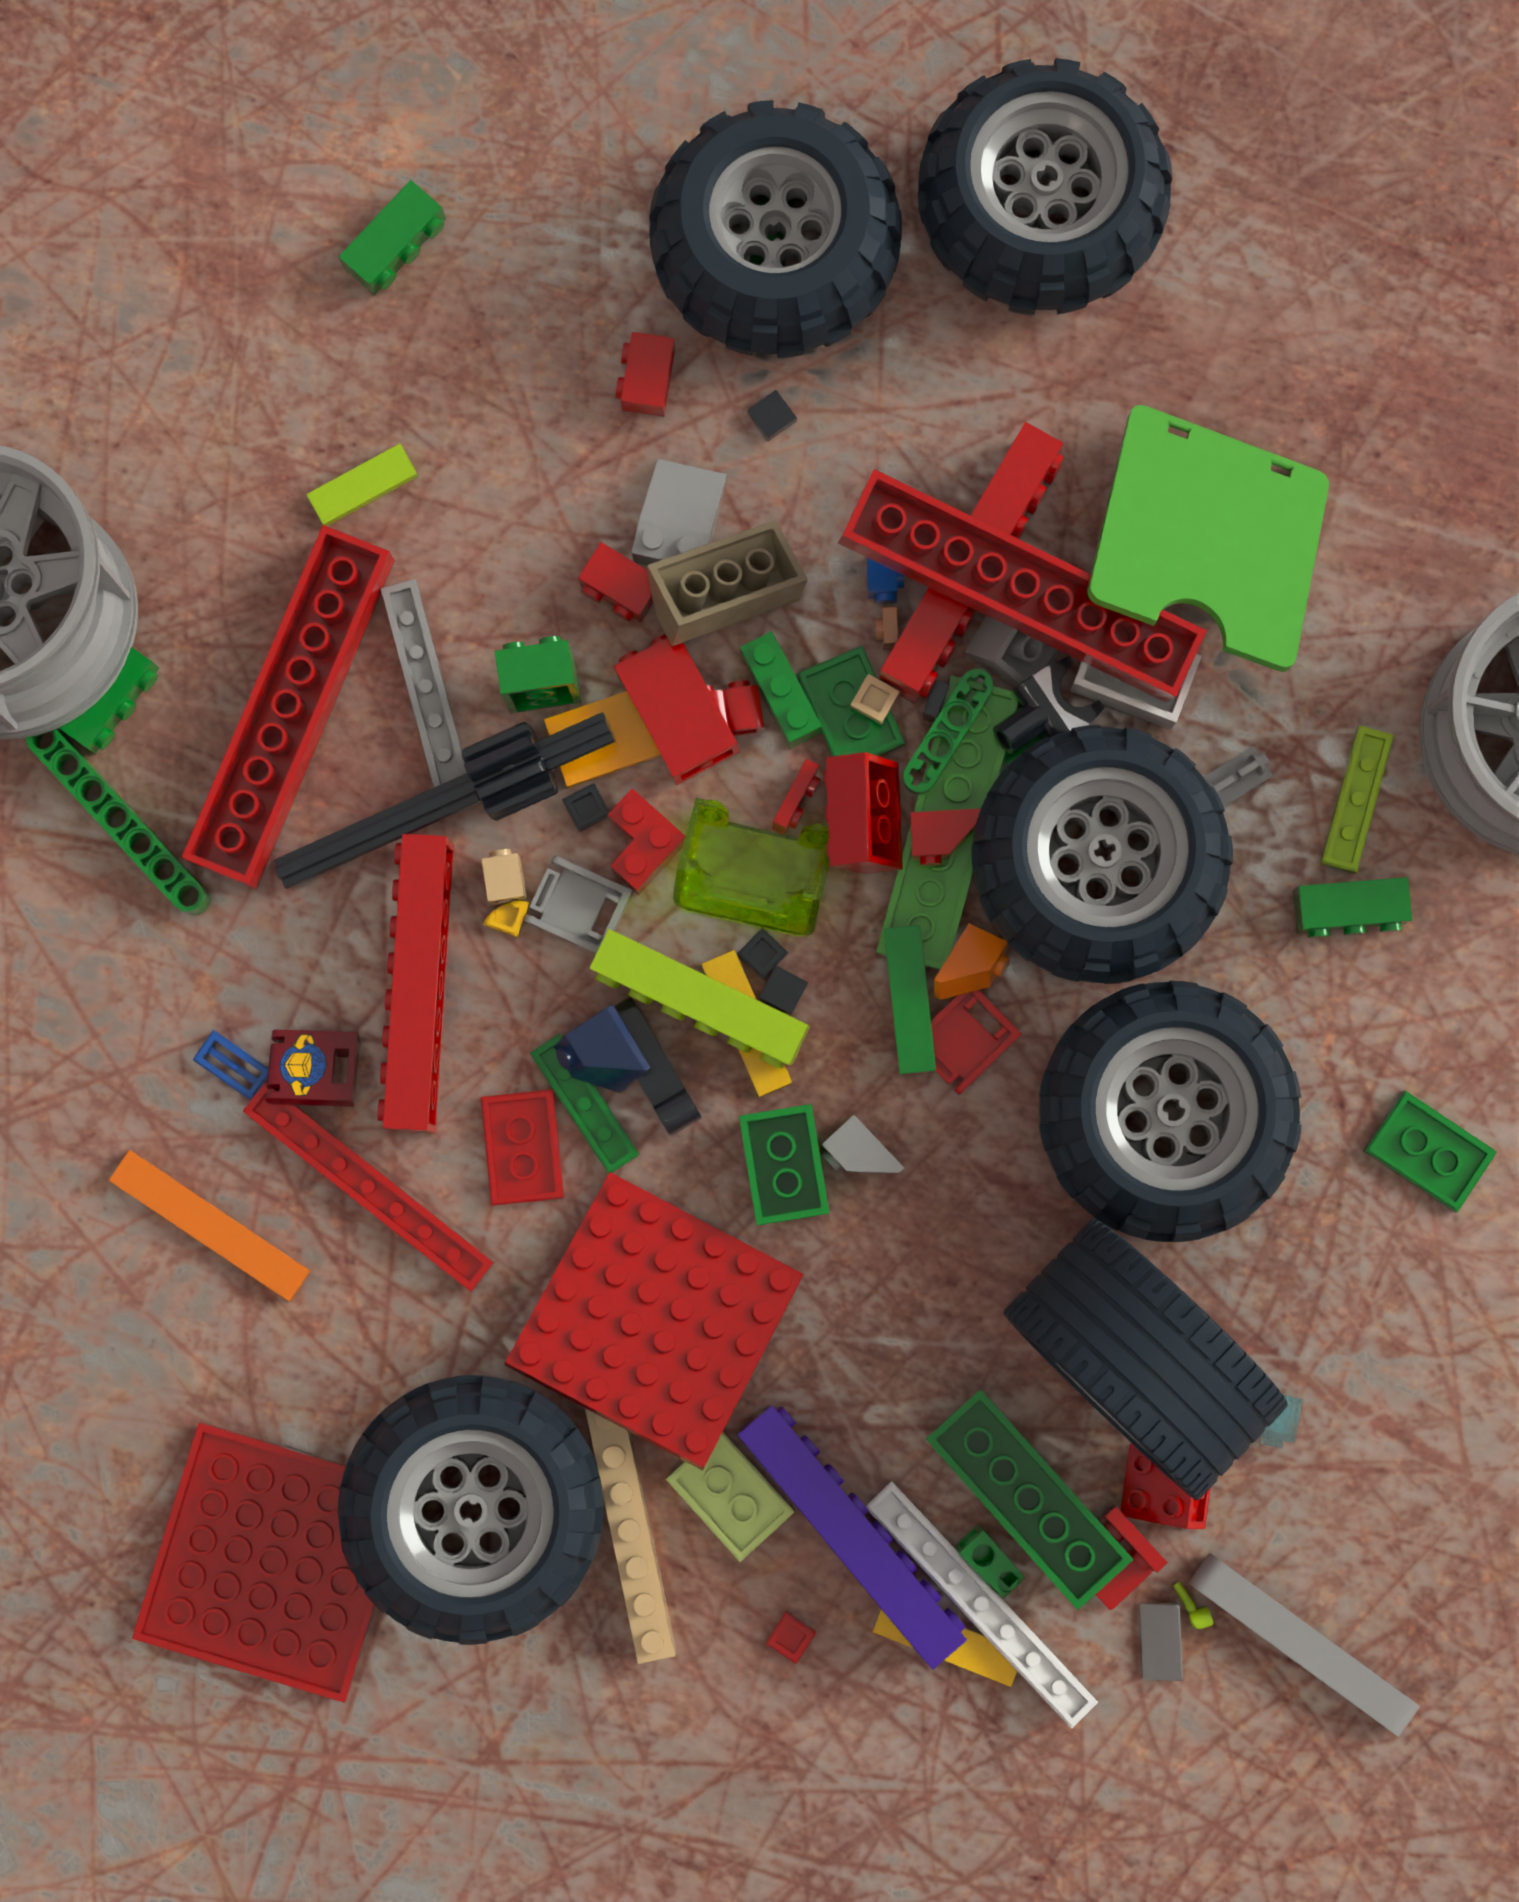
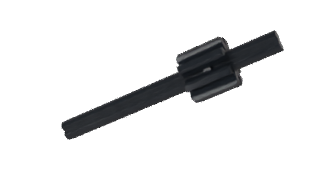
M603 712L539 741L535 731L528 723L521 722L463 748L462 758L465 762V774L274 859L273 861L276 866L274 868L277 876L282 880L284 887L289 889L401 839L402 834H412L481 802L485 812L491 819L498 821L556 795L558 793V785L555 781L556 777L553 770L616 742L612 728Z

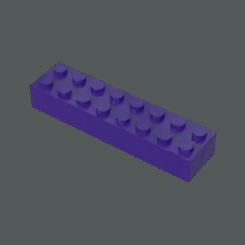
M769 1405L739 1430L736 1435L932 1670L935 1669L967 1641L961 1633L966 1628L952 1610L946 1608L943 1611L939 1607L937 1602L942 1598L928 1581L922 1579L919 1582L912 1573L917 1570L916 1566L904 1552L899 1550L895 1553L888 1544L893 1539L879 1522L875 1521L870 1524L865 1518L864 1514L869 1510L857 1495L852 1492L848 1496L840 1487L845 1481L831 1464L823 1467L816 1459L820 1451L805 1435L799 1438L791 1429L796 1422L781 1406L775 1409L772 1405Z

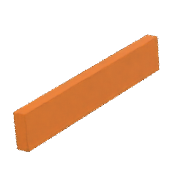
M132 1150L127 1152L109 1179L110 1182L289 1302L293 1300L311 1273L310 1269Z

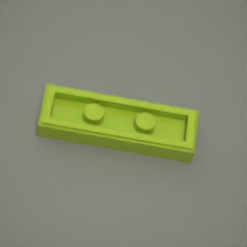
M401 443L306 495L322 524L329 526L419 476Z

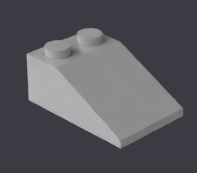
M657 459L631 552L633 562L647 566L711 543L727 474Z

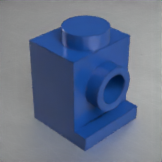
M867 558V599H875L877 604L896 603L897 588H904V575Z

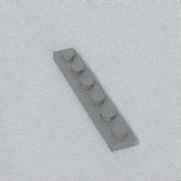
M416 579L381 588L433 786L436 787L465 774L466 770L464 767L465 762L462 758V747Z

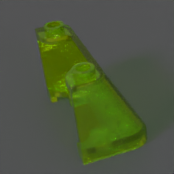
M696 798L677 865L673 893L674 903L678 907L690 912L794 936H808L812 934L815 930L830 866V860L826 852L827 842L829 841V828L822 824H811L802 828L799 838L789 835L783 836L776 832L729 822V811L721 802L712 799Z

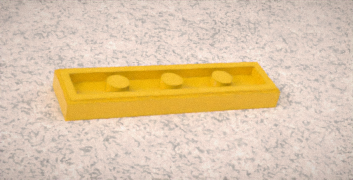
M735 950L702 964L706 976L756 999ZM751 1047L749 1053L738 1049L759 1098L792 1084L785 1064L782 1069H779L761 1060L763 1052Z
M880 1609L872 1632L913 1648L882 1609ZM965 1628L961 1633L967 1641L944 1661L1012 1687L1017 1673L1015 1668L983 1634Z

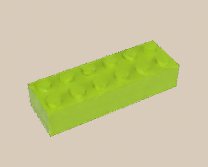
M608 929L589 968L597 972L595 977L597 981L619 989L622 984L630 988L628 993L630 997L645 1004L651 1005L653 1000L664 1004L661 1009L662 1012L684 1021L686 1016L697 1021L694 1027L713 1037H716L718 1032L728 1035L730 1037L727 1043L746 1053H749L751 1047L763 1052L761 1060L779 1069H782L784 1063L787 1065L793 1064L811 1027L611 929Z

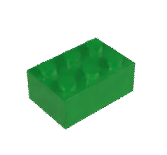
M549 636L539 639V644L525 646L524 642H511L502 645L503 650L494 651L500 693L511 714L582 703L576 662L568 639L561 640L560 636Z
M812 1104L740 1115V1127L756 1225L830 1214Z

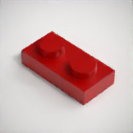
M805 759L773 821V831L785 836L789 827L796 829L805 811L800 808L805 796L813 797L821 781V778L816 776L818 764Z

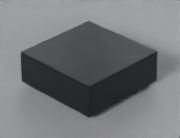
M777 390L747 410V414L767 441H770L797 421V417Z
M939 680L935 681L923 712V720L931 723L935 722L949 684Z
M594 783L562 799L579 832L609 818L608 814L610 812Z
M761 928L737 955L764 979L788 955V952L769 933Z
M776 966L759 999L791 1015L808 982Z

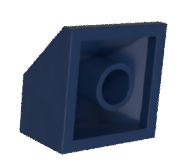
M613 1005L605 1008L567 1033L554 1046L560 1065L569 1071L572 1078L618 1093L625 1091L650 1068Z

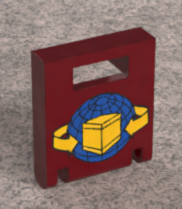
M279 1029L272 1031V1041L279 1043H273L270 1046L266 1087L267 1089H279V1091L266 1092L265 1101L267 1103L354 1107L360 1047L358 1032ZM335 1052L338 1057L348 1058L346 1083H333Z

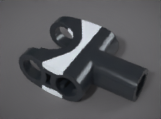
M1070 656L1037 671L1012 689L1023 707L993 727L996 740L1009 754H1013L1040 734L1044 738H1050L1057 734L1071 731L1075 727L1088 726L1104 710L1105 707L1100 700L1084 707L1072 706L1064 700L1060 684L1062 678L1067 673V669L1075 664Z

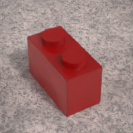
M632 332L630 343L624 342L621 364H626L625 377H618L616 386V398L621 399L622 411L665 417L676 349L674 338Z
M600 542L578 577L580 586L583 587L581 592L597 603H600L603 599L614 606L612 611L620 618L628 622L634 618L641 623L653 604L646 569Z

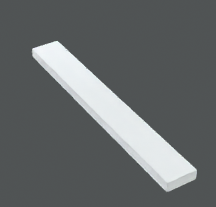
M892 1481L866 1505L869 1510L868 1512L1071 1729L1098 1703Z

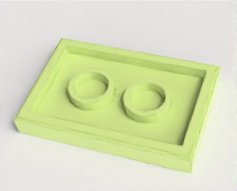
M722 1432L703 1471L687 1462H683L666 1478L669 1484L739 1562L747 1557L795 1512L724 1432Z

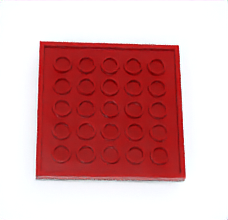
M609 1172L504 1365L703 1471L804 1274Z
M199 1422L132 1639L345 1703L375 1605L364 1594L365 1591L357 1581L354 1573L349 1569L341 1546L337 1509L339 1489L346 1465Z

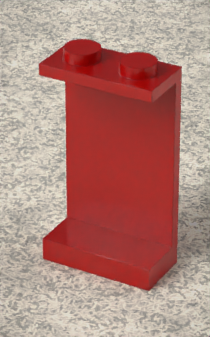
M666 634L654 639L650 643L651 646L639 653L635 650L623 655L618 660L619 663L614 665V669L677 786L740 753L733 733L684 643L672 646Z

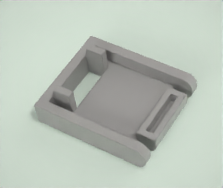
M554 855L551 863L564 870L560 874L547 868L529 906L532 910L543 915L541 919H537L532 915L526 914L523 921L596 954L608 929L616 930L633 891ZM605 900L617 904V907L602 936L592 931V928Z

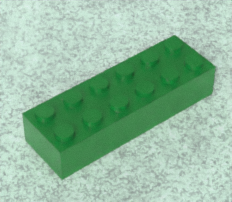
M981 1389L926 1438L928 1443L1077 1610L1133 1561L1132 1557Z

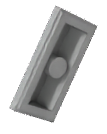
M1177 1602L1139 1603L1142 1678L1146 1680L1183 1681L1179 1604Z

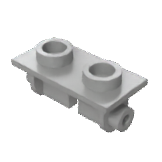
M1252 746L1204 776V779L1209 786L1215 788L1224 807L1273 777L1267 767L1270 765V762L1263 752L1259 754L1255 747Z

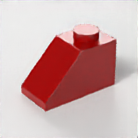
M981 808L910 812L912 861L920 860V866H937L942 864V859H949L974 832Z

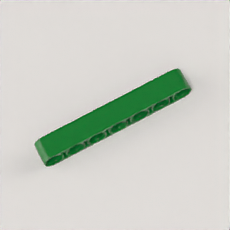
M54 729L40 735L26 737V744L29 749L176 908L193 916L200 915L206 911L210 904V894L203 884L61 731ZM46 733H52L54 739L51 746L41 749L39 746L40 738ZM76 759L78 764L76 771L71 775H64L63 767L66 761ZM93 785H100L102 789L101 796L95 801H88L87 792L89 788ZM123 810L126 814L125 822L120 827H112L111 818L113 814ZM147 836L150 839L148 850L142 854H137L135 851L137 840ZM165 863H173L174 874L167 880H161L159 877L161 866ZM189 889H197L199 894L198 901L192 906H185L183 903L185 892Z

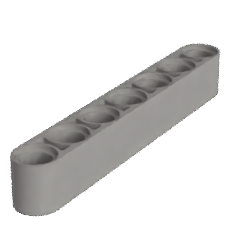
M1211 1553L1208 1554L1189 1581V1584L1398 1737H1400L1420 1708L1410 1698Z

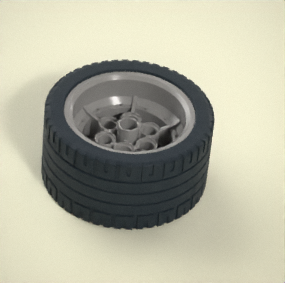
M1091 1219L1074 1236L1073 1242H1069L1057 1254V1258L1049 1262L1041 1271L1042 1274L1040 1276L1037 1275L1025 1287L1026 1291H1022L1004 1309L1003 1314L1033 1348L1126 1439L1193 1499L1199 1500L1218 1481L1217 1477H1222L1233 1465V1461L1235 1459L1238 1460L1249 1448V1444L1254 1443L1265 1431V1427L1270 1426L1287 1408L1288 1402L1277 1386L1252 1358L1183 1290L1116 1232L1099 1220Z

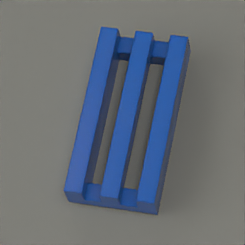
M215 1030L211 1032L192 1059L249 1100L255 1096L267 1081L268 1067ZM217 1041L262 1072L261 1075L257 1078L212 1045ZM207 1052L254 1084L249 1090L204 1059Z

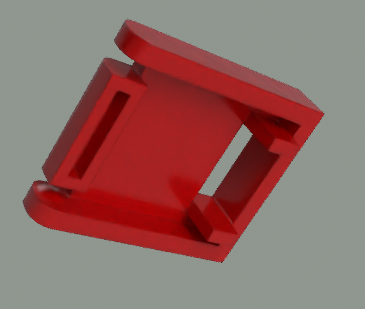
M979 990L957 995L931 1020L936 1063L935 1071L948 1085L960 1076L964 1081L960 1082L954 1090L960 1095L1022 1033ZM976 1002L1002 1026L994 1036L968 1012Z

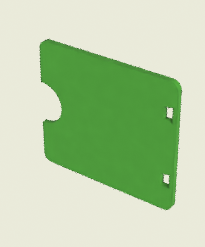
M1137 405L1132 408L1127 417L1088 584V597L1098 606L1153 626L1157 622L1160 612L1168 606L1179 603L1197 606L1207 612L1217 623L1223 640L1222 651L1276 671H1287L1293 666L1297 658L1329 489L1328 478L1319 470L1151 407ZM1169 426L1188 433L1186 439L1169 433ZM1271 465L1290 471L1288 477L1271 471Z

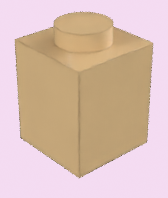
M500 849L489 852V858L481 859L487 899L491 906L527 900L521 858L518 853L511 854V849Z

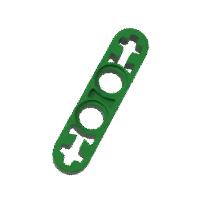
M972 669L964 674L909 761L903 773L904 785L909 792L916 795H924L930 792L990 698L993 691V680L985 670ZM978 678L984 680L983 687L986 691L984 693L977 691L972 698L971 703L978 704L975 709L967 701L957 699L959 694L965 699L968 696L971 688L970 684L967 683L969 680L975 682ZM954 707H961L968 714V720L962 726H954L947 719L948 712ZM940 737L948 742L949 750L944 756L936 757L929 752L928 744L934 738ZM921 755L930 763L940 765L937 770L932 765L926 772V779L929 780L927 784L922 782L918 786L912 784L913 777L910 773L912 771L920 772L925 764V761L919 760Z

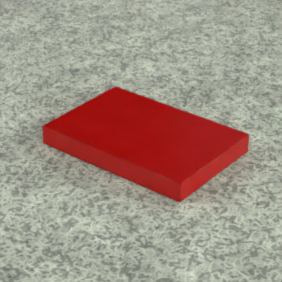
M554 1090L480 1097L491 1206L563 1199L564 1188Z

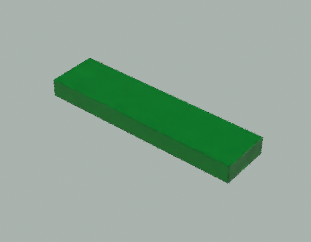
M920 925L884 929L900 1074L935 1071L936 1063Z
M559 1033L530 1052V1055L607 1173H613L640 1154L595 1085L572 1078L569 1071L560 1065L554 1048L563 1038Z

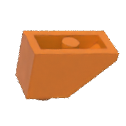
M969 923L934 979V997L942 1000L990 987L996 976L1002 977L1009 966L1010 957L1007 956L1008 942Z

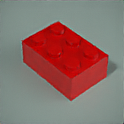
M866 752L826 757L824 783L827 787L828 805L825 808V817L829 828V841L827 842L826 852L830 860V866L861 874L903 870L899 762Z

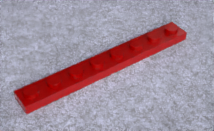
M267 1083L263 1084L243 1109L245 1114L470 1292L475 1289L495 1262L296 1105L267 1103L265 1101L266 1092L277 1090L267 1089Z

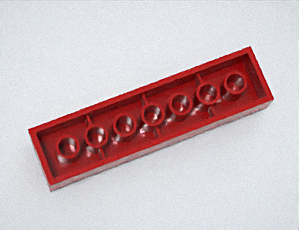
M1025 421L971 516L1020 539L1029 519L1025 517L1027 512L1034 515L1047 488L1043 486L1046 482L1051 485L1061 468L1060 465L1064 460V456L1060 454L1063 442ZM928 588L881 668L879 680L900 691L899 696L915 705L920 696L927 699L935 681L937 682L936 678L939 673L935 671L938 665L942 668L946 667L955 650L954 647L957 643L953 641L955 636L958 635L961 638L964 636L972 622V616L975 611L952 598Z
M402 834V843H396L394 861L395 865H399L400 868L399 879H394L392 885V900L397 901V916H391L390 938H395L394 952H389L387 960V973L392 974L393 980L392 989H386L385 1011H390V1025H384L382 1034V1045L388 1049L387 1062H382L380 1067V1084H385V1099H379L377 1110L378 1121H383V1128L391 1131L436 1133L454 845L447 836Z

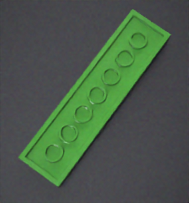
M950 676L949 687L942 709L962 678ZM969 680L967 683L970 684L971 688L968 696L965 699L959 694L957 699L967 701L975 709L978 704L971 703L972 698L977 691L984 693L986 689H984L983 683ZM993 686L990 698L930 792L918 795L914 812L980 809L990 788L999 776L1006 751L996 740L993 727L1016 712L1019 700L1013 691ZM954 707L948 712L947 719L954 726H962L967 722L968 714L963 708ZM940 737L934 738L930 753L936 757L944 756L949 750L948 742ZM928 761L922 783L927 784L929 782V780L926 779V772L929 769V767L932 765L934 769L937 770L940 765H936ZM910 825L902 854L903 870H898L876 954L887 957L884 929L920 925L925 967L940 971L953 949L973 875L972 845L974 832L949 859H942L941 865L920 866V860L912 861Z

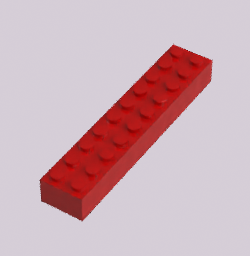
M875 469L870 474L838 541V544L1166 703L1177 697L1207 630L1165 610L1160 612L1157 622L1153 626L1098 606L1090 600L1087 594L1091 574Z
M322 525L181 858L193 865L257 889L382 593L381 588H384L395 562L390 551Z

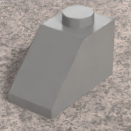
M855 1115L851 1116L821 1145L826 1150L821 1156L835 1171L842 1167L846 1172L898 1174L904 1169L898 1160Z

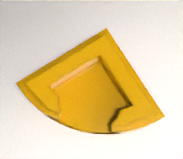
M525 901L505 903L490 912L483 925L518 938L530 903Z

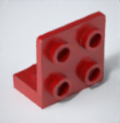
M1131 1443L1129 1445L1120 1510L1123 1515L1128 1518L1184 1529H1205L1211 1488L1199 1500L1193 1499Z
M1112 1505L1098 1518V1521L1132 1557L1133 1561L1095 1594L1109 1610H1113L1153 1571L1158 1573L1168 1563L1115 1505Z

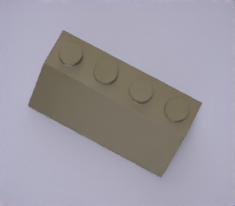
M776 520L660 560L646 567L656 616L672 646L799 601L808 580Z

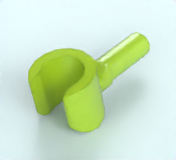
M1179 1581L1174 1584L1173 1588L1185 1605L1192 1627L1203 1629L1212 1626L1213 1619L1208 1606L1196 1609L1194 1602L1182 1583Z

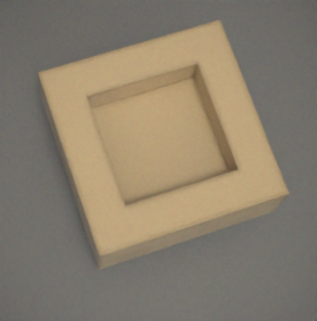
M868 674L850 704V708L882 725L900 691Z

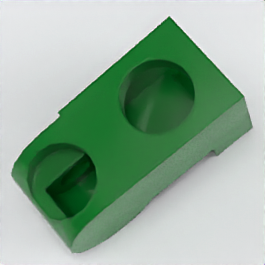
M979 1524L972 1528L954 1546L958 1553L986 1583L990 1584L1004 1599L1025 1579L1024 1575Z

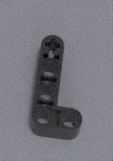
M628 997L614 1005L615 1010L650 1066L637 1080L668 1134L673 1136L702 1119L633 998Z

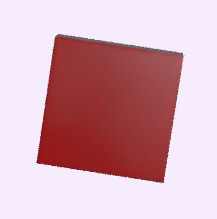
M785 1611L765 1644L797 1664L817 1632Z

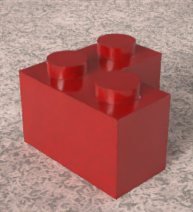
M631 788L608 814L609 820L632 840L610 867L620 879L640 895L687 843V838Z

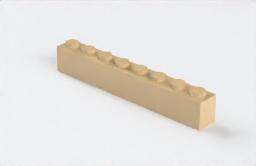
M585 1408L638 1664L674 1657L676 1646L631 1432Z

